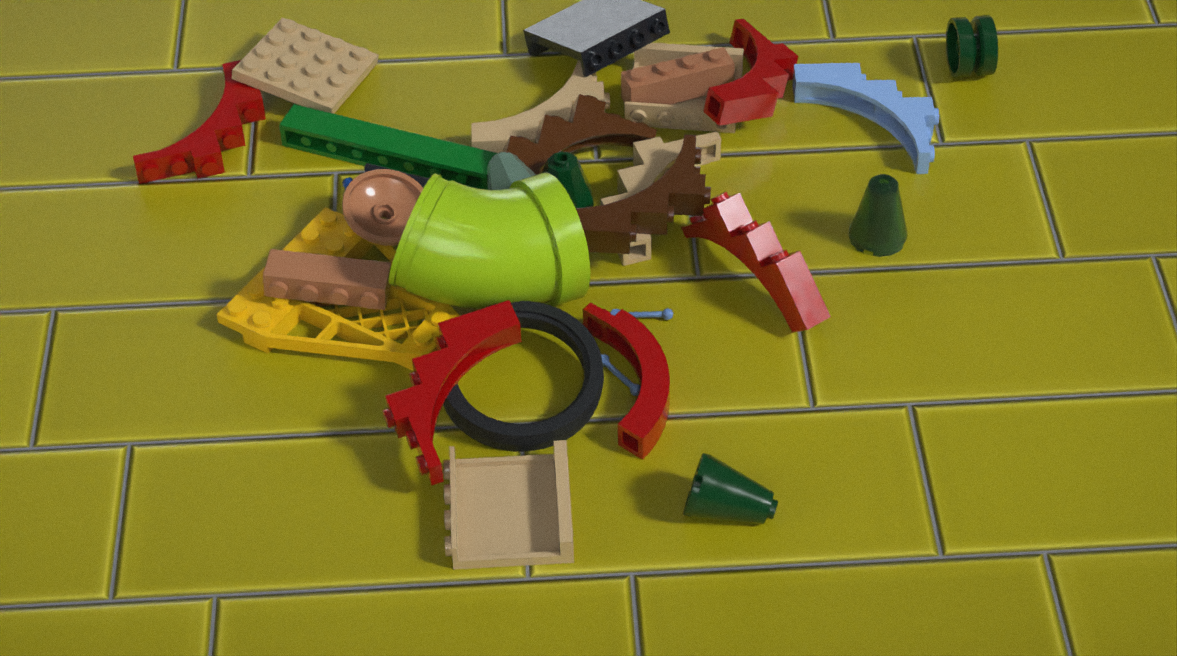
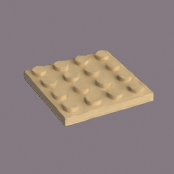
M281 18L232 70V79L300 106L334 114L376 66L379 55L366 48L347 43L340 38H334L321 33L317 29H311L293 20Z

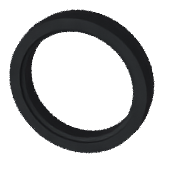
M532 301L513 302L511 305L517 315L521 328L535 329L557 337L567 344L579 358L584 371V383L578 396L566 409L557 415L539 422L525 424L503 422L484 415L466 400L458 383L447 396L443 406L454 424L472 439L493 448L524 452L554 446L553 441L567 440L588 423L601 397L604 371L599 347L589 330L580 321L567 312L551 305Z

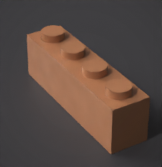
M722 47L621 72V98L624 103L626 101L671 105L707 96L709 87L734 81L735 63L726 49Z
M270 249L263 273L264 295L307 302L385 310L391 287L388 282L391 263Z

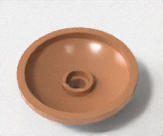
M389 169L367 171L354 178L344 192L342 201L344 218L349 227L363 239L379 245H398L423 187L415 179L399 171Z

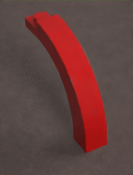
M590 302L583 308V325L592 336L608 344L624 356L635 370L639 379L641 389L638 398L628 414L618 423V445L643 460L660 439L669 414L670 375L666 356L654 335L634 316L623 309L614 316L606 309H602Z

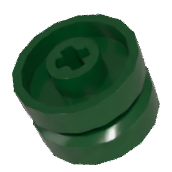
M990 15L975 16L971 23L966 17L949 19L946 29V54L948 67L954 78L968 77L973 70L978 76L995 73L998 63V38L994 20Z

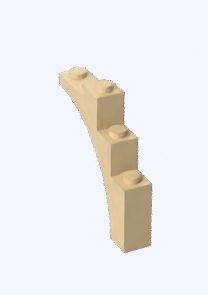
M578 60L572 76L563 88L535 108L495 121L471 123L472 147L500 153L503 152L510 136H522L534 143L538 126L545 114L559 116L568 122L572 105L579 94L591 95L600 101L606 102L605 109H610V94L604 93L603 82H597L596 72L584 77L581 62Z
M716 131L696 136V147H702L701 164H695V166L720 160L721 137ZM659 136L633 142L634 166L617 170V192L619 195L602 198L601 205L628 198L659 180L675 163L682 149L684 139L663 143ZM637 234L636 242L630 243V254H618L623 266L651 259L650 234Z

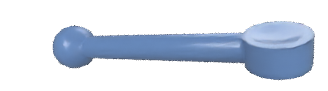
M669 308L663 311L628 312L635 318L663 317L665 320H670L674 315L673 311ZM613 309L610 313L615 316L620 310Z
M601 354L603 367L609 369L629 387L632 395L638 396L641 386L633 384L609 362L608 355Z

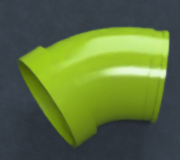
M434 173L424 186L407 221L391 265L388 282L390 285L402 287L407 292L423 298L457 307L482 309L510 300L511 303L519 301L539 302L554 307L586 295L590 285V258L585 233L576 208L566 189L550 173H541L514 181L509 189L502 190L473 188L452 180L448 181Z

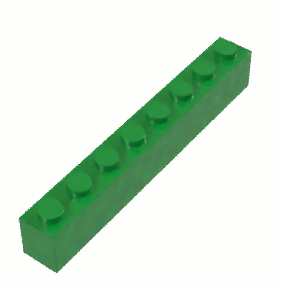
M293 104L279 124L282 146L362 166L369 163L425 178H430L436 173L448 181L452 180L469 187L488 190V163L497 154Z

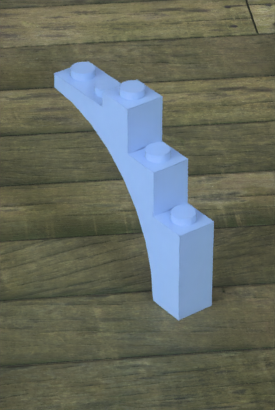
M860 63L794 64L792 84L794 103L837 107L857 113L877 123L890 132L904 146L913 161L916 174H928L929 162H934L935 158L934 145L929 144L931 143V136H933L934 125L939 124V109L934 108L932 97H902V91H897L896 80H866V74H861Z

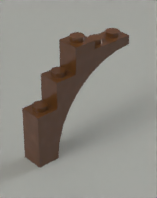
M579 94L572 105L568 122L559 116L545 114L538 126L534 143L522 136H510L503 152H510L516 155L529 169L538 175L542 173L547 159L554 153H573L584 148L603 145L633 148V142L655 138L657 129L651 128L643 122L623 119L618 114L605 113L606 102L600 101L591 95Z
M696 135L684 136L682 149L675 163L659 180L648 188L628 198L609 204L576 208L585 233L589 252L630 254V243L636 242L637 234L667 235L668 223H674V215L702 216L704 204H710L711 187H705L706 174H700V166H695V164H701L702 147H696Z

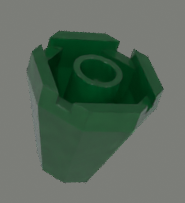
M557 152L550 156L545 163L542 173H550L559 180L569 194L575 208L593 207L594 200L591 185L577 157L569 152Z

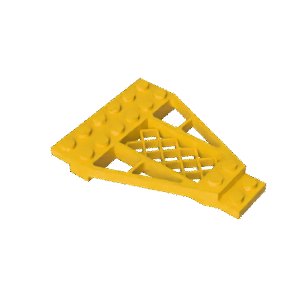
M326 207L282 249L284 251L361 259L375 245L389 260L391 265L396 253L392 246L379 245L363 239L349 227L343 214ZM265 267L217 313L218 323L241 333L244 343L265 353H269L273 348L379 360L395 362L412 371L413 358L438 350L435 342V337L439 336L438 323L460 316L448 304L423 298L407 292L402 287L393 285L390 287L385 310L355 306L338 308L336 304L268 297L264 295L263 273ZM334 305V309L325 310L321 308L323 306ZM398 308L401 311L400 313L384 315L383 311ZM375 312H379L380 316L366 319H363L362 315L364 314H370ZM353 316H358L359 320L355 321L345 319ZM425 319L420 325L409 326L408 324L411 321ZM301 320L322 329L316 338L287 335ZM404 323V328L387 329L389 325ZM383 327V331L381 332H374L372 330H369L372 328ZM336 335L349 342L334 341L331 339ZM407 338L402 344L394 341Z

